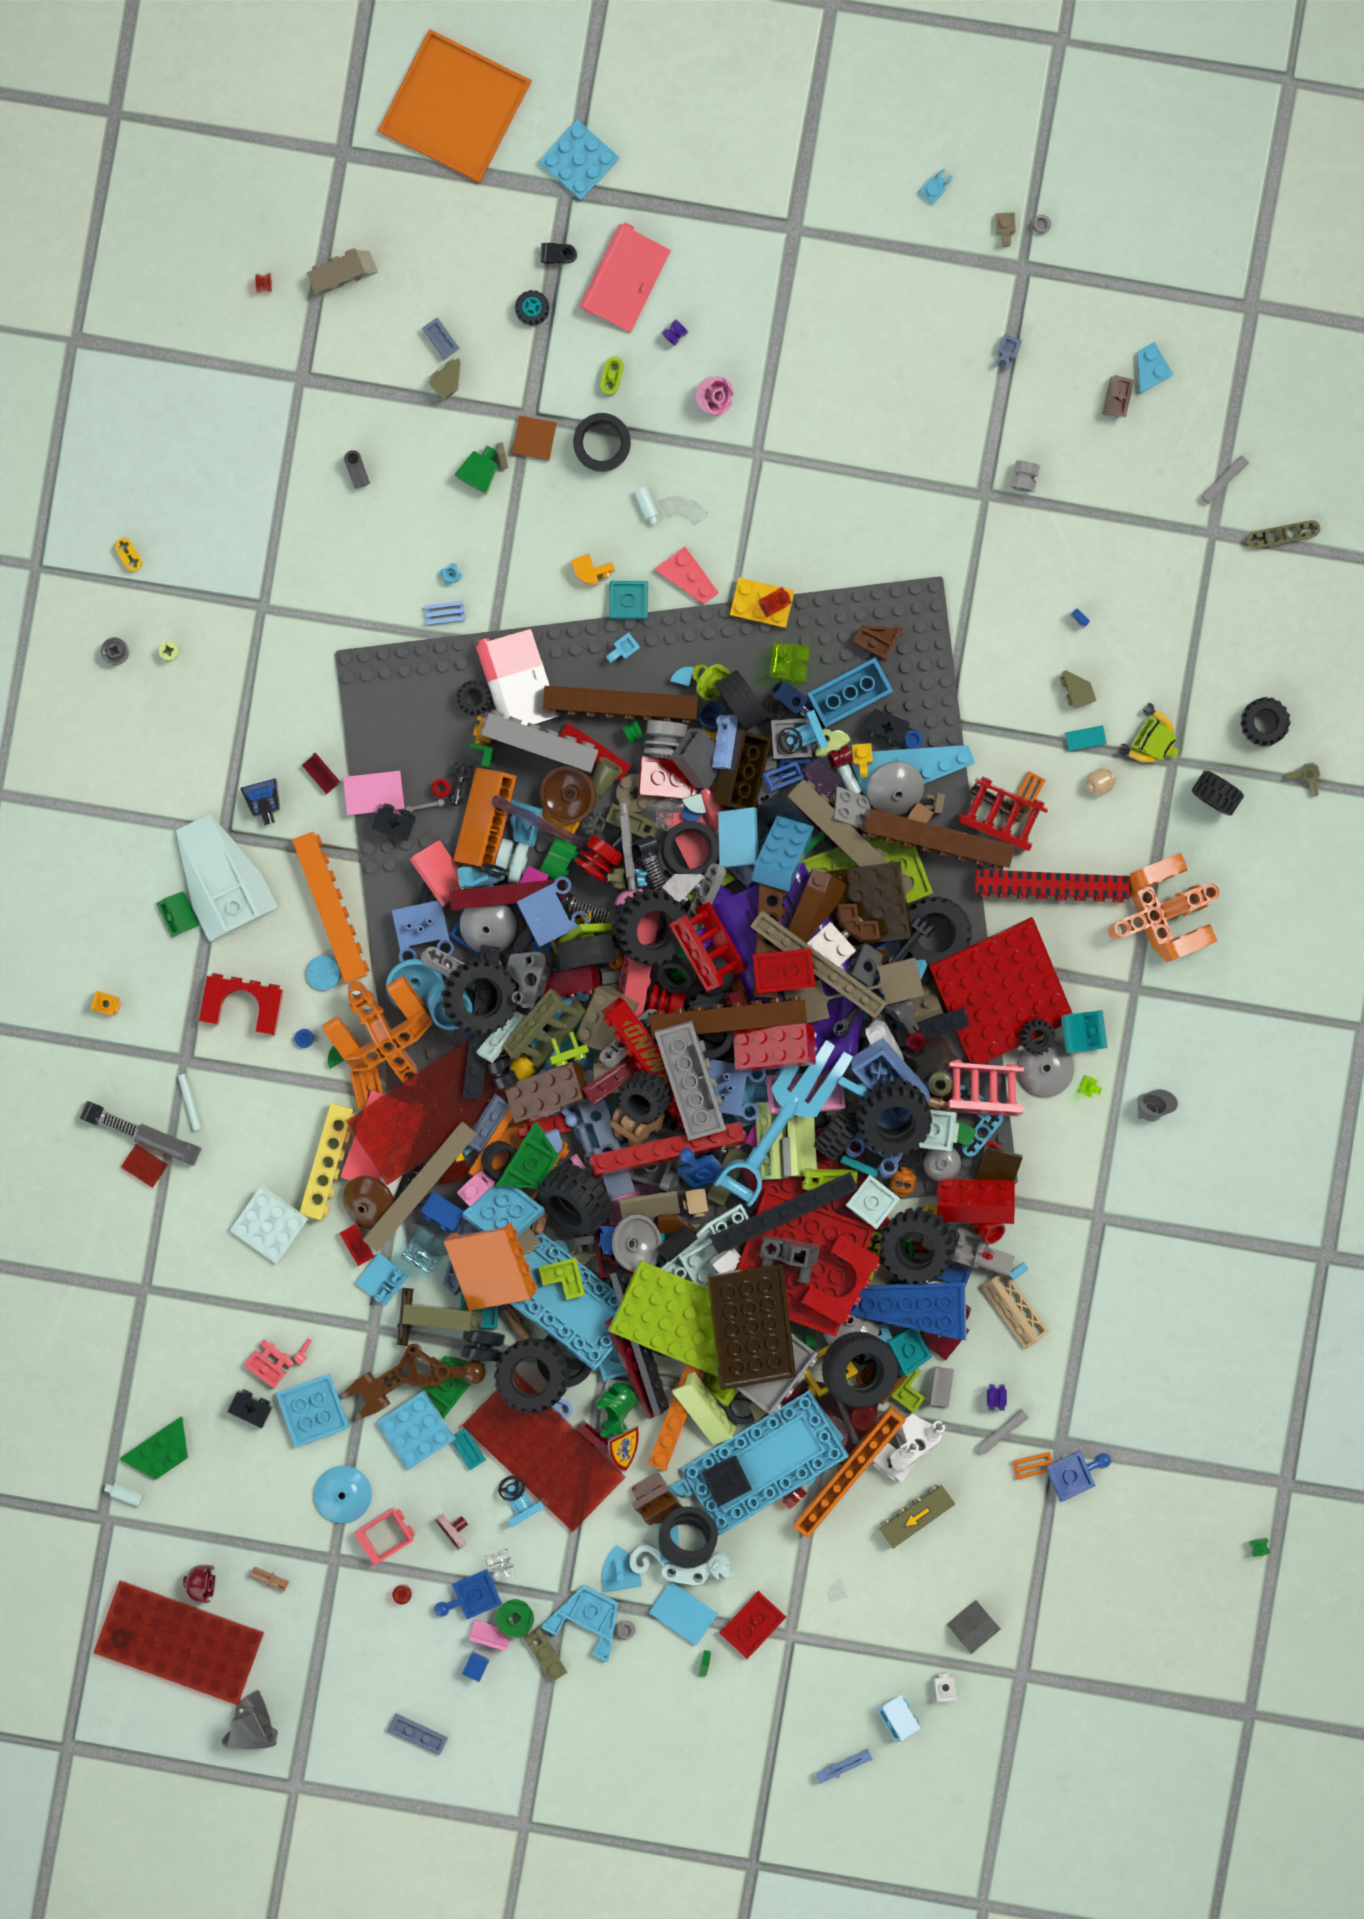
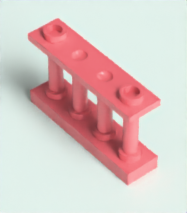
M952 1060L944 1067V1070L953 1071L952 1098L944 1104V1111L1016 1117L1024 1113V1105H1018V1102H1016V1075L1019 1076L1024 1072V1067H1018L1017 1064H1007L1006 1066L962 1063L961 1060ZM960 1071L971 1072V1099L969 1101H962V1098H960ZM979 1073L990 1074V1100L988 1102H981L979 1099ZM997 1074L1008 1075V1102L1006 1104L999 1103L997 1100Z

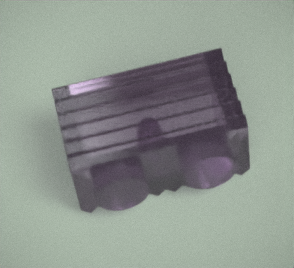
M817 755L800 769L807 780H810L816 786L815 791L819 795L823 793L829 798L836 793L837 786L843 788L841 784L843 780L837 772L833 773L830 768L832 764L826 756Z

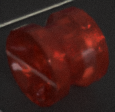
M271 273L266 275L255 274L257 293L262 291L272 292Z
M405 1584L396 1586L392 1593L394 1601L400 1605L408 1603L412 1597L411 1588Z

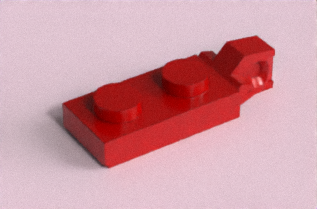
M558 1114L525 1123L526 1127L518 1129L517 1135L519 1139L525 1138L535 1121L538 1122L544 1133L558 1129L559 1134L563 1135L570 1133L572 1130L566 1124L565 1116Z

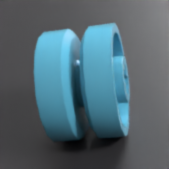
M445 981L434 985L428 992L426 998L427 1008L433 1021L440 1028L446 1030L458 1029L459 1027L454 1026L450 1018H447L444 1013L446 1010L442 1007L441 1001H443V996H441V992L445 988V985H443ZM464 990L463 1003L466 1010L472 1014V1003L467 992Z

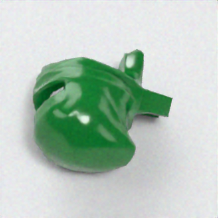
M614 1383L609 1388V1391H604L600 1398H598L596 1407L598 1409L604 1408L608 1414V1420L602 1422L601 1425L603 1429L600 1433L601 1437H606L610 1434L618 1436L627 1429L624 1420L628 1413L638 1406L637 1396L630 1386L624 1383Z

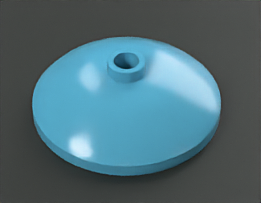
M411 959L399 963L391 970L386 980V986L399 977L404 976L427 1007L426 998L428 992L434 985L442 982L443 978L440 972L425 965L421 959ZM416 978L417 981L412 982L411 979ZM386 987V992L389 1000L392 1002L393 1005L399 1008V1006L396 1004V1002L389 994Z
M336 1466L328 1469L320 1476L315 1485L314 1500L319 1512L325 1518L335 1523H350L359 1519L365 1514L371 1503L372 1491L368 1479L361 1471L350 1466ZM340 1492L345 1493L346 1497L344 1499L339 1498L338 1494Z

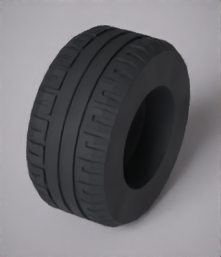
M861 1331L850 1332L837 1338L838 1340H835L826 1351L822 1361V1376L828 1391L838 1400L851 1407L866 1408L877 1405L879 1402L881 1403L892 1392L898 1378V1361L891 1347L880 1338ZM859 1354H870L874 1361V1370L871 1377L862 1385H849L846 1379V1369L849 1362Z

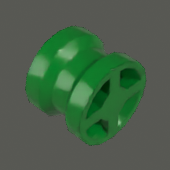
M636 720L629 726H622L630 744L635 739L644 737Z
M1258 1538L1249 1541L1253 1550L1251 1552L1252 1557L1271 1553L1267 1546L1268 1538Z

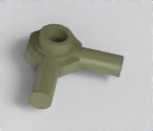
M1313 762L1303 765L1300 771L1286 773L1287 781L1302 778L1309 783L1311 796L1319 795L1316 783L1320 776L1318 765Z

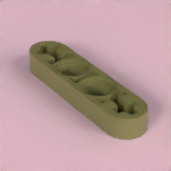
M1309 520L1253 531L1247 536L1246 544L1251 549H1259L1314 538L1320 532V525L1317 521ZM1309 524H1312V527H1316V530L1313 531V534H1311L1310 531L1304 532V536L1301 537V528L1299 527L1300 525H1302V529L1308 528ZM1289 528H1295L1298 531L1296 538L1288 536L1287 531ZM1272 531L1277 532L1279 535V539L1276 542H1272L1268 538L1269 533ZM1262 533H1265V541L1267 544H1264V540L1258 541L1257 545H1254L1253 542L1250 543V539L1253 538V535H1255L1256 538L1263 537Z

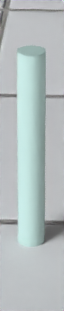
M178 1075L193 1131L199 1130L201 1128L186 1075Z

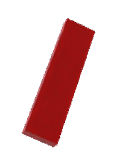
M570 723L566 724L559 735L562 738L564 734L576 738V743L579 744L585 741L595 745L594 749L598 750L594 764L597 765L600 757L611 760L623 771L617 778L620 781L632 766Z

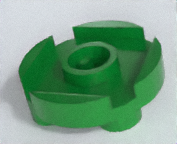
M511 1599L498 1608L495 1618L499 1632L504 1636L512 1639L526 1636L532 1629L534 1613L526 1602L519 1599ZM514 1614H517V1618H520V1622L518 1621L516 1624L509 1620V1617H513Z

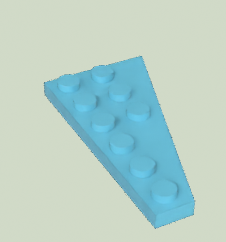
M963 745L872 752L873 764H867L868 777L860 778L859 765L851 763L864 796L868 797L867 784L871 775L877 768L888 762L902 761L911 764L919 771L923 783L926 784L975 764L969 746Z

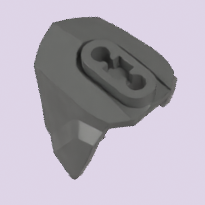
M259 1690L252 1692L237 1703L235 1718H233L231 1723V1731L221 1741L223 1747L258 1749L273 1747L277 1744L278 1730L271 1725L266 1704Z

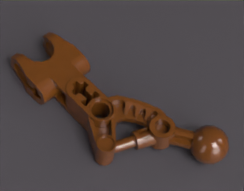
M414 1343L407 1347L397 1366L375 1379L371 1371L356 1379L341 1395L343 1398H347L357 1393L364 1397L365 1406L355 1416L359 1421L389 1406L391 1403L386 1395L404 1383L414 1387H428L443 1384L449 1378H464L467 1383L475 1385L484 1380L486 1369L480 1361L476 1360L468 1361L464 1366L443 1364L435 1357L428 1356L422 1351L419 1344ZM419 1358L426 1362V1366L435 1373L430 1375L420 1374L417 1370ZM403 1366L409 1368L410 1373L408 1376H403L401 1373ZM398 1377V1379L391 1382L392 1385L386 1384L387 1378Z

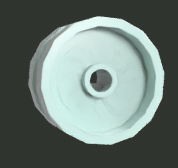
M503 838L495 865L509 871L508 882L510 884L520 883L527 864L529 845L519 843L515 853H512L513 841Z

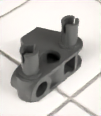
M528 952L510 955L506 972L520 985L519 990L513 993L512 1001L522 1008L532 1010L543 998L553 963L550 954Z
M878 989L875 994L885 1000L884 994H881ZM914 998L885 1005L883 1010L887 1013L888 1018L903 1022L909 1034L916 1033L913 1027H915L916 1031L919 1030V1026L914 1019L916 1011L912 1003Z
M772 1236L762 1237L759 1254L763 1259L762 1266L774 1264L776 1260L789 1265L800 1266L798 1282L810 1283L812 1267L817 1265L820 1245ZM770 1243H772L775 1247V1249L771 1252H769L768 1249L765 1248L766 1246H769ZM803 1250L802 1258L794 1257V1252L800 1253Z

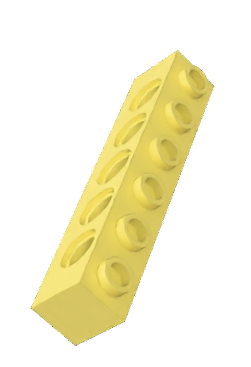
M334 1103L330 1104L300 1209V1213L304 1216L323 1220V1217L327 1218L330 1206H327L329 1198H333L335 1188L332 1187L333 1181L338 1180L340 1169H337L339 1161L343 1162L346 1152L343 1150L344 1143L348 1144L351 1135L348 1129L350 1124H354L356 1118L352 1108ZM338 1119L344 1122V1128L341 1131L334 1128V1122ZM331 1138H336L339 1141L338 1148L331 1149L329 1147V1140ZM327 1156L331 1157L334 1161L333 1166L330 1168L325 1167L323 1164V1160ZM319 1176H327L328 1184L326 1186H321L318 1183ZM317 1193L323 1197V1202L319 1205L313 1202V1196Z

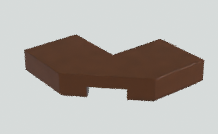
M856 904L837 905L838 923L843 929L860 942L880 940L878 921H859Z
M658 1215L657 1228L660 1233H676L686 1225L696 1234V1227L685 1223L680 1216Z

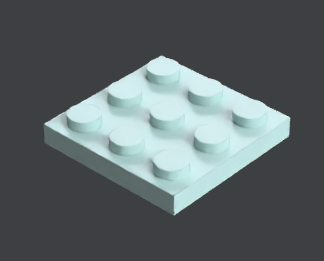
M261 1185L230 1231L277 1264L308 1221V1218Z

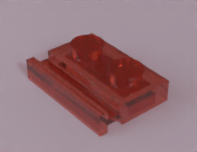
M135 1144L121 1168L154 1188L169 1164L138 1144Z

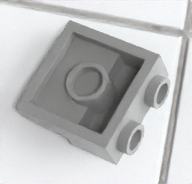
M808 718L771 721L773 759L812 757V753H815V742L801 747L794 754L783 752L778 745V735L782 729L787 727L798 728L810 723ZM782 736V745L786 750H788V745L785 742V737Z

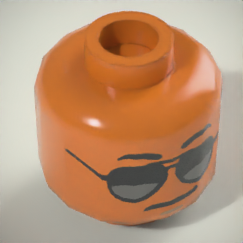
M900 1167L891 1177L889 1187L895 1195L907 1197L908 1194L913 1192L916 1176L911 1172L910 1168Z

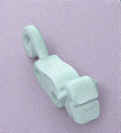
M642 1544L633 1550L629 1561L633 1572L644 1574L650 1567L648 1556L642 1558V1566L637 1565V1557L642 1552L653 1554L660 1563V1550L654 1545ZM715 1551L703 1565L696 1568L685 1569L671 1563H660L663 1566L661 1571L665 1579L693 1586L704 1584L710 1574H713L717 1580H720L721 1574L726 1579H730L733 1576L730 1569L731 1566L728 1565L730 1564V1559L723 1551ZM672 1568L676 1573L672 1574L668 1569ZM700 1573L702 1578H697L695 1574Z

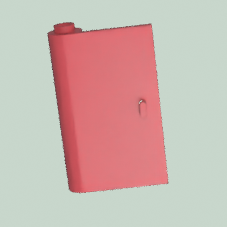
M624 222L623 225H618L579 307L631 333L671 250L634 231L632 225Z

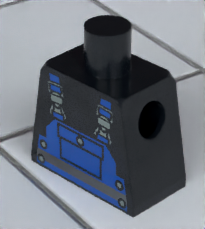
M274 778L241 787V792L254 817L261 815L264 826L275 823L273 812L280 810L277 779Z

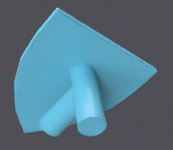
M617 1545L609 1553L602 1571L604 1592L642 1586L640 1574L633 1572L630 1567V1555Z

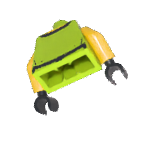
M1147 703L1152 708V711L1147 712L1143 709V713L1149 717L1130 746L1132 749H1129L1126 744H1120L1126 746L1127 751L1125 753L1118 751V753L1121 755L1128 754L1130 758L1140 762H1155L1157 759L1163 761L1166 756L1174 759L1178 755L1179 749L1173 746L1177 737L1174 735L1172 723L1160 711H1155L1152 703Z

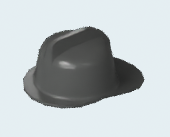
M1162 1089L1141 1094L1137 1098L1138 1118L1150 1122L1159 1120L1162 1116L1172 1113L1178 1107L1176 1097Z

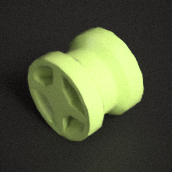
M166 641L160 645L159 654L166 661H174L179 656V648L173 642Z

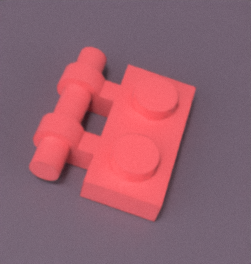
M263 1340L260 1346L265 1351L261 1354L255 1350L244 1366L275 1389L286 1374L281 1369L283 1364L291 1368L294 1361L289 1358V1355L283 1354L276 1349V1345L272 1342L268 1343L266 1340ZM269 1354L279 1360L276 1365L267 1358Z

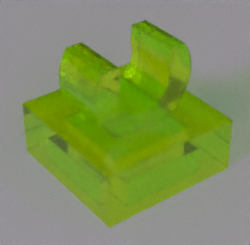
M1084 1075L1077 1093L1091 1098L1092 1093L1100 1095L1102 1088L1096 1086L1097 1079Z

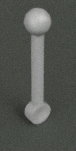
M439 799L437 802L415 807L407 806L405 810L413 812L437 805L442 807L445 802L443 799Z

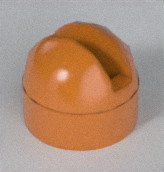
M616 953V965L610 962L609 966L614 970H619L622 968L623 957Z

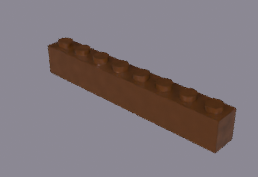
M544 685L542 710H546L547 714H558V711H566L565 715L576 716L577 712L585 713L587 717H596V714H604V718H615V715H623V719L634 720L635 716L642 717L644 721L661 718V721L673 722V719H678L680 723L692 724V721L697 719L698 696Z
M867 808L861 831L866 832L868 837L877 839L878 835L883 836L884 841L895 843L896 840L903 841V846L913 848V845H918L920 850L931 852L932 849L938 850L939 855L947 857L950 854H954L956 859L967 861L968 858L974 859V864L985 866V863L992 864V868L1003 870L1004 867L1010 868L1015 846Z
M797 996L789 997V1001L781 1002V998L769 999L770 1003L762 1004V1000L750 1001V1005L743 1006L742 1002L731 1003V1007L723 1008V1004L711 1005L712 1009L704 1010V1006L692 1007V1011L685 1012L684 1008L673 1009V1013L665 1014V1010L653 1011L654 1015H650L652 1039H656V1030L688 1021L693 1022L696 1034L807 1023L805 1000H801V997Z

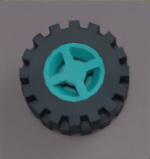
M537 290L525 291L516 300V315L524 324L529 326L539 325L548 317L549 302L544 294Z

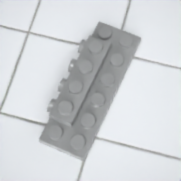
M688 1021L656 1030V1040L688 1140L726 1130L720 1111V1106L723 1105L720 1094L716 1095L714 1088L717 1087L715 1076H710L711 1063L709 1058L705 1059L703 1052L706 1051L703 1040L699 1041L693 1022Z

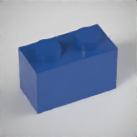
M434 1191L421 1210L424 1213L423 1218L430 1222H433V1220L440 1223L439 1227L446 1232L456 1229L465 1211Z

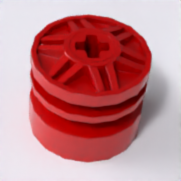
M592 835L586 843V846L591 850L590 854L581 851L580 854L586 860L582 861L576 858L574 862L586 874L595 880L607 884L608 878L603 875L604 872L613 874L608 866L611 864L619 867L624 860V855L597 836Z
M655 982L649 993L646 1011L649 1009L665 1010V1014L673 1013V1009L683 1008L686 992L669 994L664 988L663 992L658 991L660 983Z

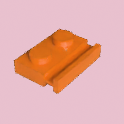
M374 1066L369 1070L350 1071L358 1109L366 1106L371 1090L383 1094L378 1066Z

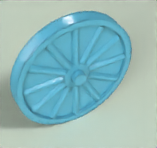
M318 956L308 964L306 976L308 982L314 988L329 990L339 982L341 971L337 961L333 958Z

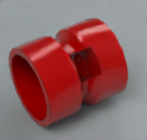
M970 1223V1226L988 1244L998 1242L1006 1231L1004 1224Z

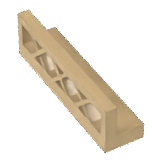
M999 1273L981 1286L986 1296L1024 1349L1037 1343L1049 1333L1009 1275ZM1002 1277L1004 1279L1006 1287L1002 1286L998 1280ZM1011 1294L1016 1296L1017 1303L1012 1300ZM1022 1309L1026 1310V1312L1028 1313V1318L1024 1317V1315L1022 1314ZM1034 1325L1041 1331L1039 1335L1034 1331Z

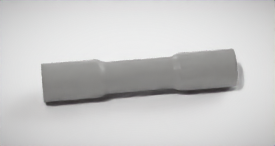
M1241 455L1223 476L1201 495L1202 499L1210 504L1221 493V490L1249 464L1248 460Z
M1021 1409L994 1434L981 1442L978 1447L986 1454L1029 1417Z

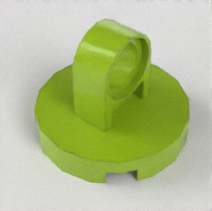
M702 664L697 665L692 673L693 678L698 682L697 694L707 701L713 700L712 697L715 695L719 697L720 693L716 689L715 684L730 674V671L721 664H715L710 667ZM702 669H705L704 673L699 678L700 671Z

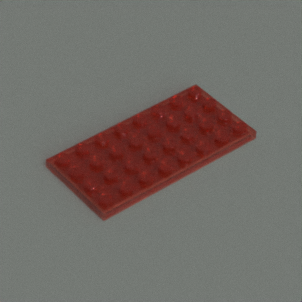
M468 1039L345 1120L386 1185H389L434 1155L461 1122H464L473 1129L495 1094L508 1101L505 1088L495 1089L492 1081L494 1076L489 1074L487 1066L485 1068L482 1099L461 1098Z
M515 1371V1381L520 1389L530 1394L538 1393ZM495 1390L462 1426L517 1479L521 1478L525 1487L573 1532L626 1476L584 1436L577 1432L576 1428L553 1406L540 1413L534 1412L529 1414L525 1411L519 1412L516 1411V1408L509 1407L506 1400H502L499 1396V1390Z
M119 1580L93 1653L238 1705L265 1632Z

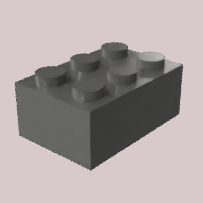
M661 1127V1130L657 1132L651 1131L649 1136L642 1140L641 1144L680 1136V1133ZM672 1161L629 1170L630 1177L633 1180L660 1187L663 1175L670 1170Z

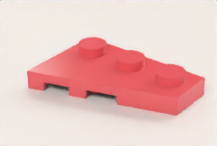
M683 547L654 569L703 605L719 594L686 547Z

